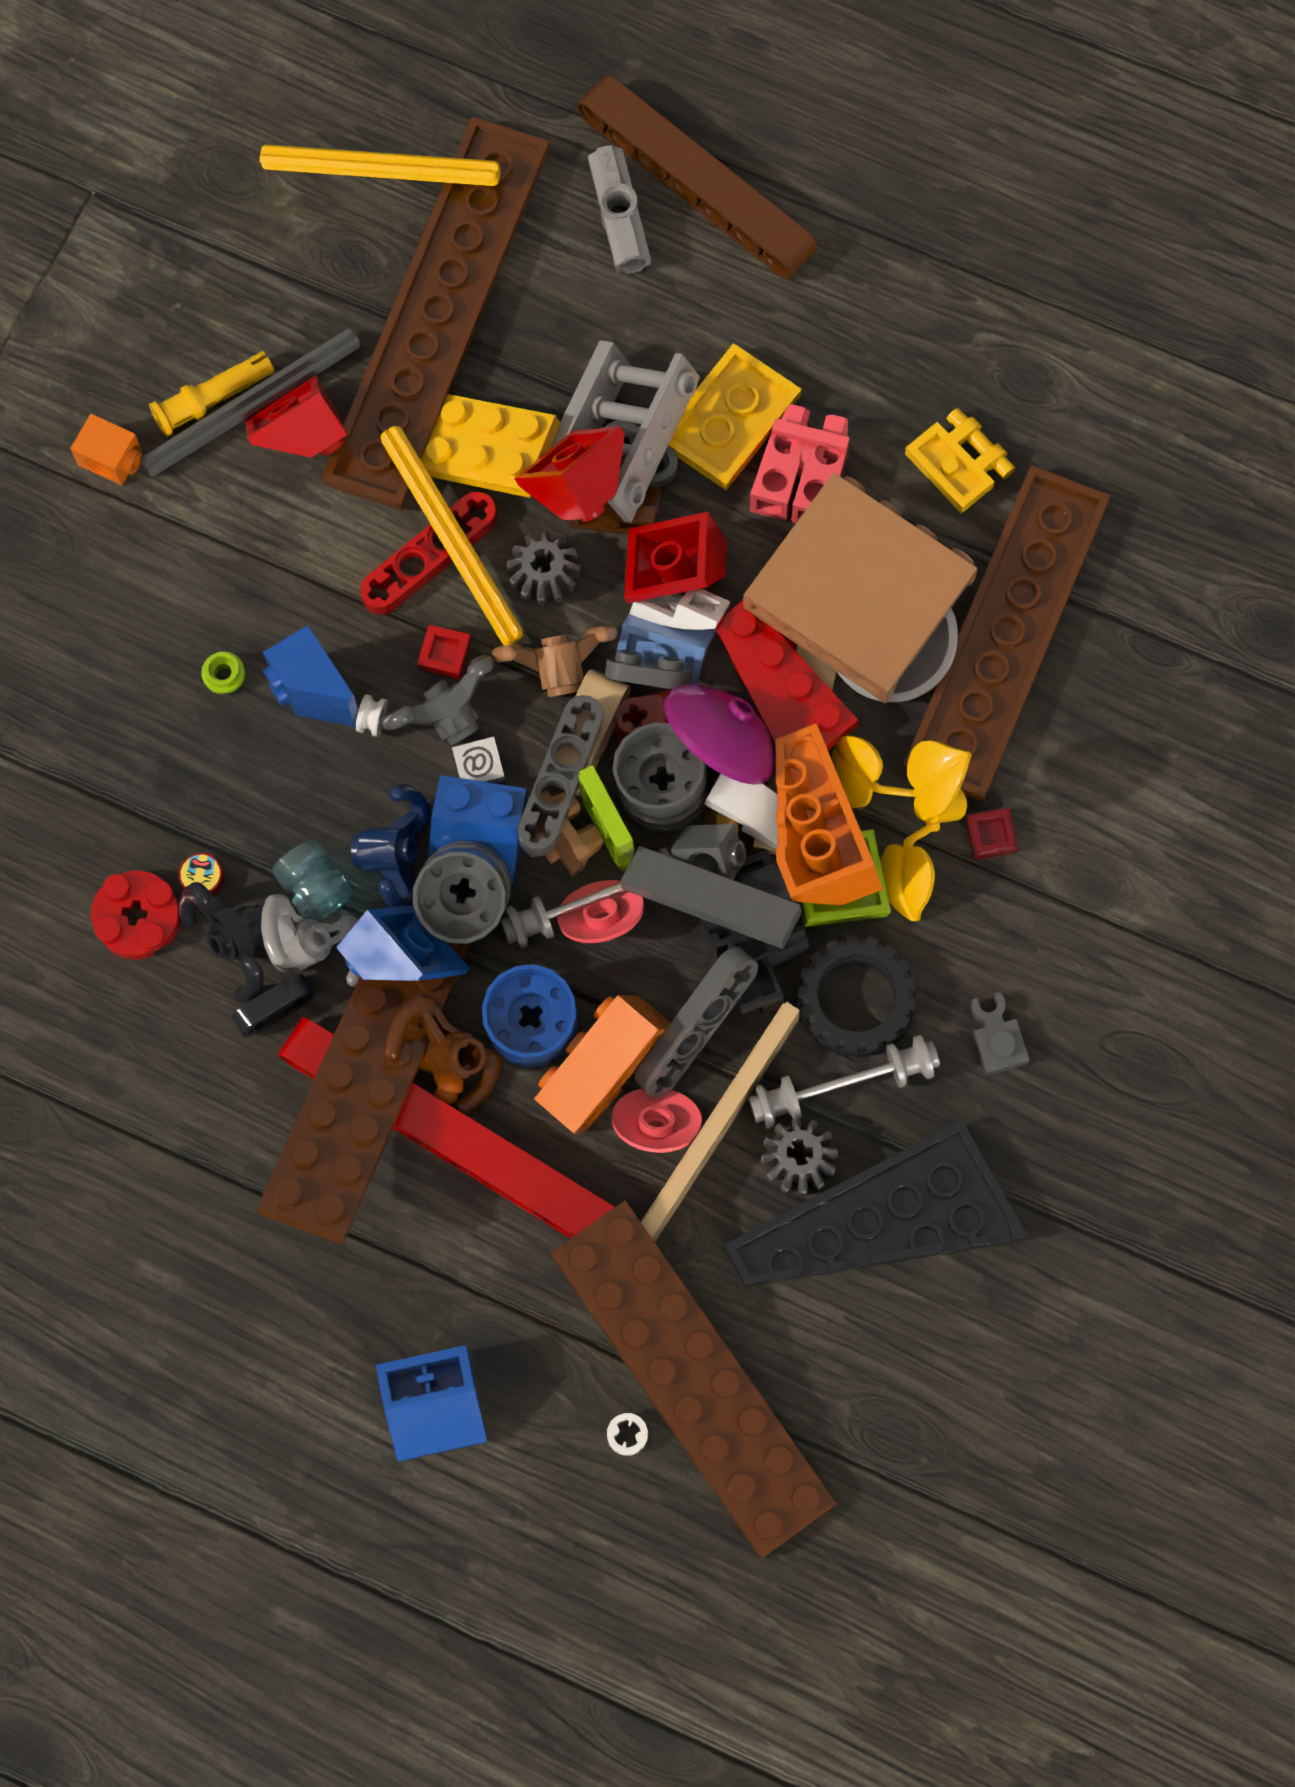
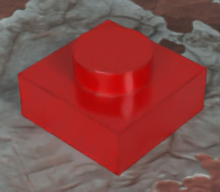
M428 625L417 663L418 669L460 680L471 644L470 634Z

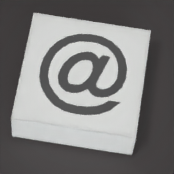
M494 737L452 747L460 778L495 784L505 781Z

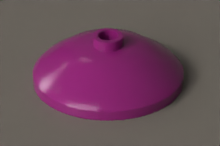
M702 684L679 685L668 694L664 702V709L670 726L684 745L705 764L728 778L746 784H763L772 777L776 771V748L763 721L747 701L727 691Z

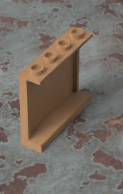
M833 472L745 592L743 608L886 704L895 692L899 679L967 585L971 586L973 584L977 567L973 565V560L965 552L957 548L950 550L939 543L937 536L929 528L921 524L914 526L903 519L901 512L893 504L885 500L876 501L866 494V489L858 481L849 476H845L843 479Z

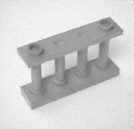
M599 341L563 415L552 447L572 431L602 428L607 418L641 424L632 445L623 443L621 461L624 462L619 471L617 493L608 501L624 522L631 523L639 506L643 503L648 486L690 398L696 391L700 376L683 354L675 353L667 372L634 367L613 342ZM625 382L659 388L649 408L616 403L614 401Z

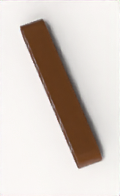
M604 75L577 103L578 112L591 127L616 147L622 148L626 155L781 278L790 279L817 251V243L808 231L612 76Z

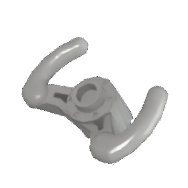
M280 894L270 895L265 900L261 916L264 946L271 963L276 969L284 973L293 972L296 974L324 960L330 954L331 946L341 941L357 923L358 919L352 915H345L333 924L320 923L315 919H306L296 914L294 907L286 896ZM335 931L336 935L330 938V933ZM349 970L346 978L347 983L355 987L359 976Z

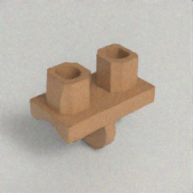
M546 790L540 796L545 803L557 805L565 799L566 793L564 792L552 797L548 790ZM574 798L556 846L550 853L545 855L550 863L560 859L572 877L583 871L588 858L599 851L604 842V838L596 826L589 824L576 831L569 822L578 817L581 811L576 798ZM540 813V822L535 831L527 830L533 838L531 842L538 843L541 837L548 838L545 835V823L548 816Z

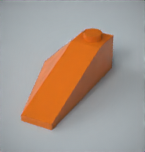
M817 723L777 738L776 786L778 811H776V825L778 828V847H776V861L791 900L793 902L842 906L883 890L875 864Z

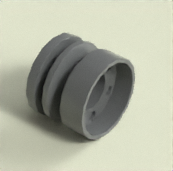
M655 722L636 728L622 740L614 755L613 774L624 810L631 820L649 832L671 834L684 830L686 826L692 825L700 819L707 807L704 804L711 790L707 767L702 760L684 745L670 724ZM662 781H669L667 790H659Z
M456 840L441 846L428 858L413 886V907L419 922L431 935L448 943L467 944L484 938L498 925L511 897V875L506 862L492 847L476 840ZM462 878L470 880L469 887L474 889L469 892L468 896L460 895V887L456 886L459 885Z

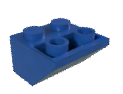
M466 1345L375 1365L383 1407L398 1462L488 1442L470 1352Z

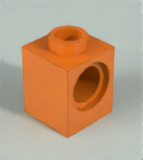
M93 414L89 415L70 448L78 466L121 486L128 474L133 475L137 471L142 459V449L134 433Z

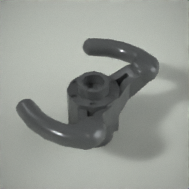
M485 654L471 659L466 663L467 673L459 683L456 682L449 686L446 680L440 681L423 692L427 700L421 703V705L414 707L404 706L398 710L392 709L388 711L382 718V727L390 731L399 729L408 723L433 725L442 740L447 739L450 745L471 735L480 727L476 722V719L479 717L471 706L470 700L480 678L493 669L495 665L493 657Z

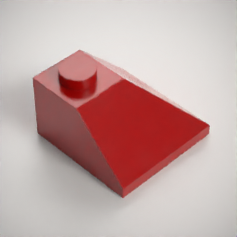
M317 375L245 420L247 439L251 445L310 458L318 453L326 456L334 452L344 443L342 438L347 436L346 426Z
M621 426L572 431L514 479L520 488L562 520L582 519L583 522L590 521L604 512V504L617 493L625 433Z
M709 512L629 529L624 595L627 603L705 588L726 576L727 539Z

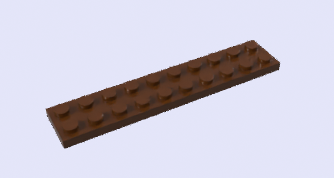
M471 117L455 158L497 161L501 171L499 183L496 186L444 182L344 423L347 436L342 438L344 442L342 446L332 452L322 476L323 485L403 511L411 490L382 444L381 434L393 426L401 427L419 459H422L447 395L451 393L550 150L548 140Z

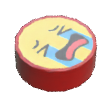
M195 853L182 862L179 869V880L183 889L193 882H200L213 896L222 887L224 872L218 860L212 855Z

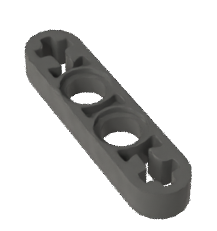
M576 696L569 700L565 706L518 826V840L520 847L529 855L538 857L547 855L554 849L579 788V771L587 767L603 724L602 706L591 696ZM583 709H587L590 711V718L594 721H585L580 738L574 735L576 729V716L574 714L580 715ZM565 746H572L578 749L581 758L575 765H562L556 759L558 750ZM549 785H558L563 788L566 797L557 805H549L541 799L540 794L542 790ZM540 813L548 816L545 823V835L548 838L541 837L538 843L531 842V834L527 830L535 831L540 822Z
M733 947L717 959L640 1064L635 1074V1081L650 1097L660 1098L674 1088L755 978L758 964L741 947Z

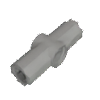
M612 145L600 147L588 155V163L601 210L602 225L606 230L616 272H624L626 274L640 272L644 267L651 264V257L638 211L637 195L632 188L623 149L613 147ZM617 206H623L628 209L623 213L611 211L612 208Z

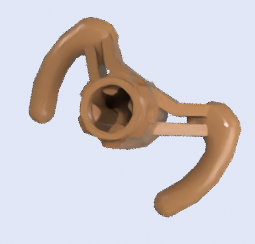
M612 624L590 628L585 635L573 642H568L567 634L541 639L543 648L533 649L514 643L494 648L491 655L495 662L501 663L514 660L539 672L542 690L547 689L548 697L559 696L578 691L584 679L582 662L599 643L615 640L619 635V630Z

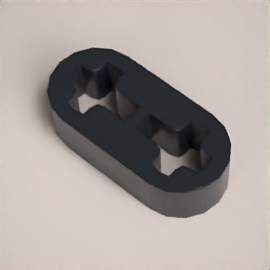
M304 974L294 975L241 1006L233 1013L232 1020L243 1037L256 1035L306 1005L313 999L315 992Z

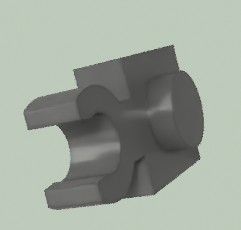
M1000 992L994 993L993 1000L996 1009L993 1012L983 1011L978 998L972 999L971 1002L973 1018L983 1024L984 1027L974 1030L973 1038L985 1076L1025 1066L1030 1061L1017 1019L1006 1022L1003 1020L1002 1016L1006 1003Z

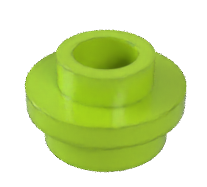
M217 652L206 659L202 666L201 674L204 684L209 690L217 694H229L236 691L242 685L245 678V668L240 658L235 654ZM222 669L231 670L230 677L225 680L216 678L217 673Z

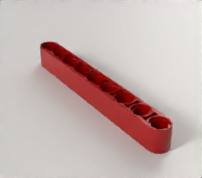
M302 1017L277 1055L287 1064L314 1080L334 1034L313 1021ZM414 1083L412 1084L393 1129L557 1231L572 1238L615 1208L610 1203Z

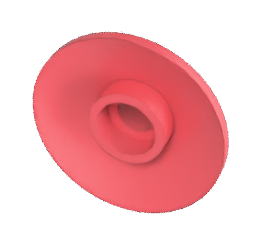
M604 880L587 884L572 892L560 906L617 885L620 881ZM628 891L620 892L557 916L559 928L566 937L582 943H601L618 938L631 930L641 919L644 912L643 897Z
M638 1089L624 1095L615 1104L612 1113V1124L617 1135L627 1144L643 1151L664 1153L676 1151L691 1144L701 1130L702 1116L696 1104L679 1092L671 1090L660 1098H652L643 1089Z

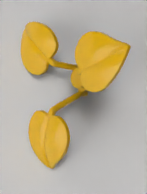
M856 736L841 737L833 749L832 762L851 808L867 806L871 801L873 791L880 794L915 798L914 812L916 816L926 823V826L905 838L903 846L899 844L888 845L880 861L890 904L905 918L911 921H920L921 913L933 891L935 871L927 852L921 847H913L917 840L930 832L939 831L940 823L958 821L965 815L967 801L964 792L960 788L964 781L972 753L953 748L939 741L929 740L918 743L913 748L907 764L908 780L915 789L884 786L876 782L882 773L883 763L878 751L870 742Z

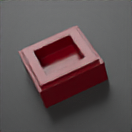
M1010 807L967 814L966 823L974 860L1018 852L1019 848Z

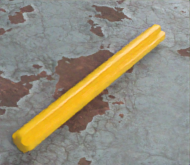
M264 145L261 148L260 154L262 168L267 170L486 186L498 185L501 173L499 163L490 160L281 145Z
M393 426L385 430L381 434L382 444L502 644H514L523 637L521 626L403 430L399 426Z

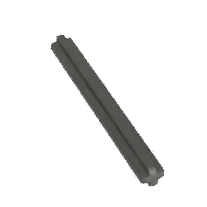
M351 328L344 330L142 456L141 463L150 476H156L356 351L361 346L357 335Z

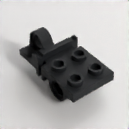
M768 850L746 857V861L734 878V881L791 901L780 869L776 863H773ZM700 918L717 959L727 950L733 947H741L758 964L755 978L737 1001L741 1013L745 1014L759 1008L764 1015L779 1009L784 1003V997L771 967L809 953L808 939L803 924L800 925V919H798L784 949Z

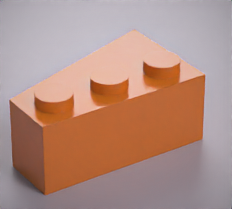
M617 995L615 999L611 996L608 997L594 1013L593 1017L597 1021L587 1033L581 1031L569 1043L566 1052L570 1055L559 1068L556 1065L551 1067L538 1083L542 1090L534 1099L574 1134L586 1132L623 1091L621 1088L636 1068L640 1066L671 1024L668 1019L639 995Z

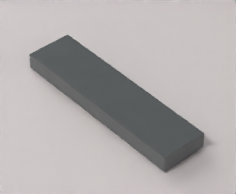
M642 846L638 847L620 881L623 890L784 949L802 913L801 905Z

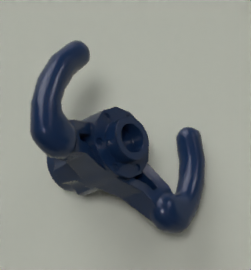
M400 784L390 789L389 796L395 802L407 801L411 811L386 828H367L366 831L356 833L351 842V858L357 868H362L364 872H381L385 879L379 882L378 890L389 907L413 905V886L415 883L411 878L410 866L417 858L418 847L415 837L430 820V806L424 795L414 786Z

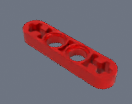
M471 492L449 508L454 517L459 519L461 526L466 523L468 532L466 537L471 545H474L491 531L496 524L497 513L495 503L486 493ZM475 507L477 510H481L485 507L486 518L481 520L478 517H473L469 520L471 517L469 509ZM431 524L362 581L360 593L363 604L368 611L377 615H384L394 611L453 562L446 549H440L434 545L433 540L436 532ZM410 557L420 558L425 563L424 570L416 576H408L401 571L402 563ZM391 572H394L399 583L403 585L402 588H399L396 581L390 585L392 583ZM376 586L381 590L388 587V598L386 600L380 597L373 599L372 589Z

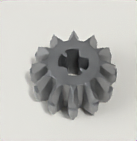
M546 530L541 535V541L537 542L533 536L528 534L525 537L527 548L514 545L512 552L515 559L507 562L508 572L513 574L510 578L511 587L514 589L522 588L521 598L525 601L536 594L538 604L541 606L546 603V596L552 595L556 602L560 603L562 601L561 590L573 592L575 582L572 578L580 576V566L574 563L578 558L577 551L574 548L566 549L567 543L563 536L551 542L550 534ZM546 564V569L551 568V570L542 573L541 568L537 570V567Z
M793 1118L792 1132H788L785 1126L778 1124L775 1126V1132L780 1140L772 1137H766L764 1140V1146L771 1153L762 1155L761 1163L765 1166H775L768 1172L767 1179L773 1182L783 1176L784 1180L781 1185V1191L784 1193L789 1192L793 1182L798 1183V1192L801 1196L807 1194L808 1181L816 1189L821 1190L824 1187V1181L820 1174L833 1176L836 1168L827 1161L836 1159L838 1157V1150L833 1147H825L832 1140V1135L829 1131L817 1137L815 1136L818 1122L814 1120L809 1123L807 1131L801 1130L800 1119ZM802 1148L803 1154L811 1156L812 1159L806 1157L805 1165L801 1166L797 1165L795 1158H788L787 1155L792 1157L794 1149Z

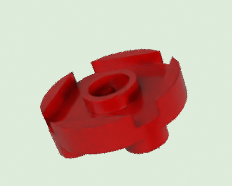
M128 871L122 874H113L104 881L103 886L94 897L91 906V923L98 939L113 954L125 959H146L155 955L153 952L160 950L164 945L167 946L175 938L180 926L179 904L170 885L152 873ZM134 905H140L142 911L147 912L146 919H138L136 925H129L130 920L127 916H124L125 912L132 909Z

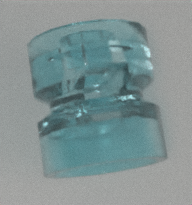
M311 840L295 847L279 859L272 869V874L285 893L295 894L292 902L301 916L306 919H315L316 921H320L337 911L353 894L352 888L339 870H330L333 863L332 859L318 840Z

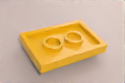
M733 343L690 398L668 445L675 451L677 458L727 491L772 434L775 419L781 420L788 405H795L801 397L802 389Z
M448 394L421 462L432 478L531 498L530 494L518 486L514 478L551 449L561 422L556 415Z

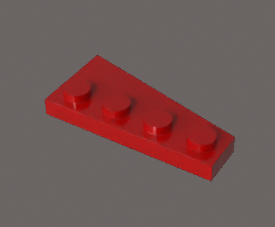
M743 601L722 617L715 631L735 670L744 683L749 697L763 720L775 747L777 738L817 723L829 751L840 741L841 737L847 736L859 726L858 719L777 630L744 609Z

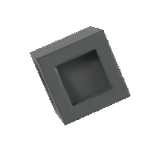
M734 823L686 826L671 848L674 859L734 880L746 861L745 845L739 840Z

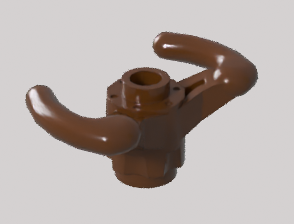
M417 994L405 1003L393 1018L386 1035L384 1056L389 1060H395L400 1056L406 1030L412 1020L418 1017L429 1039L425 1051L426 1060L434 1073L446 1077L465 1079L482 1069V1077L476 1087L468 1095L457 1101L454 1106L456 1110L467 1115L480 1107L491 1095L499 1080L503 1059L495 1048L484 1047L482 1042L473 1038L472 1034L462 1033L449 1024L434 998L426 994Z

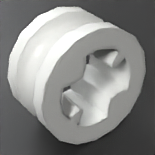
M366 694L358 711L356 731L363 733L365 730H370L372 736L379 737L383 730L382 718L388 712V700L382 698L379 702L373 700L372 695Z
M633 1413L617 1415L607 1428V1439L610 1447L621 1455L631 1456L644 1448L647 1442L648 1430L646 1424L639 1416ZM626 1421L629 1422V1427H631L632 1423L639 1427L640 1432L635 1435L637 1441L635 1446L626 1447V1442L621 1446L615 1441V1437L620 1433L618 1428L620 1423Z

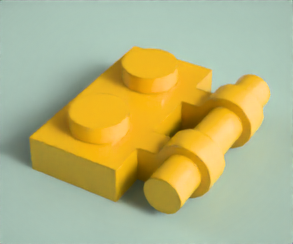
M956 408L946 419L955 428L953 431L948 433L936 422L906 447L905 455L962 514L993 488L994 480L986 473L987 471L994 469L1002 479H1006L1014 472L1016 467L1006 458L1007 452L999 443L994 445L980 431L982 425L974 417L968 418L959 408ZM968 442L980 456L974 460L961 447L962 444Z

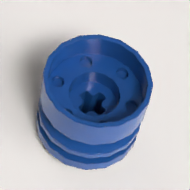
M535 964L521 965L499 974L487 988L482 1004L483 1025L492 1045L504 1059L511 1064L524 1068L546 1067L566 1054V1048L576 1036L579 1025L574 995L563 978L552 969ZM529 1011L533 1016L541 1013L539 1016L540 1027L535 1029L533 1026L527 1025L523 1028L522 1026L525 1023L524 1013Z

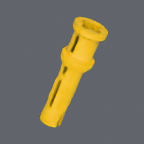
M262 350L248 360L227 369L195 387L192 385L188 386L187 384L180 388V393L159 404L154 401L149 404V408L158 427L167 438L173 435V429L192 419L197 421L203 419L204 415L207 414L206 410L274 375L275 370L269 358L266 357L265 352Z

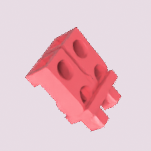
M793 404L788 405L782 419H775L772 434L750 493V512L787 521L791 500L798 477H800L792 508V523L796 524L833 472L840 477L843 476L850 437H847L848 419L836 415H827L823 429L819 430L807 427L810 418L809 410Z

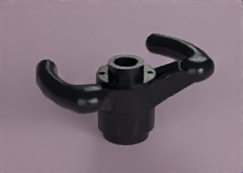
M191 883L184 888L180 895V923L186 928L192 927L195 924V905L211 922L209 934L207 935L211 951L217 957H223L230 962L238 959L246 978V985L234 991V999L239 1003L249 1002L260 994L264 983V970L260 961L255 956V949L264 945L261 931L263 907L256 904L248 907L243 906L233 911L213 897L202 883Z

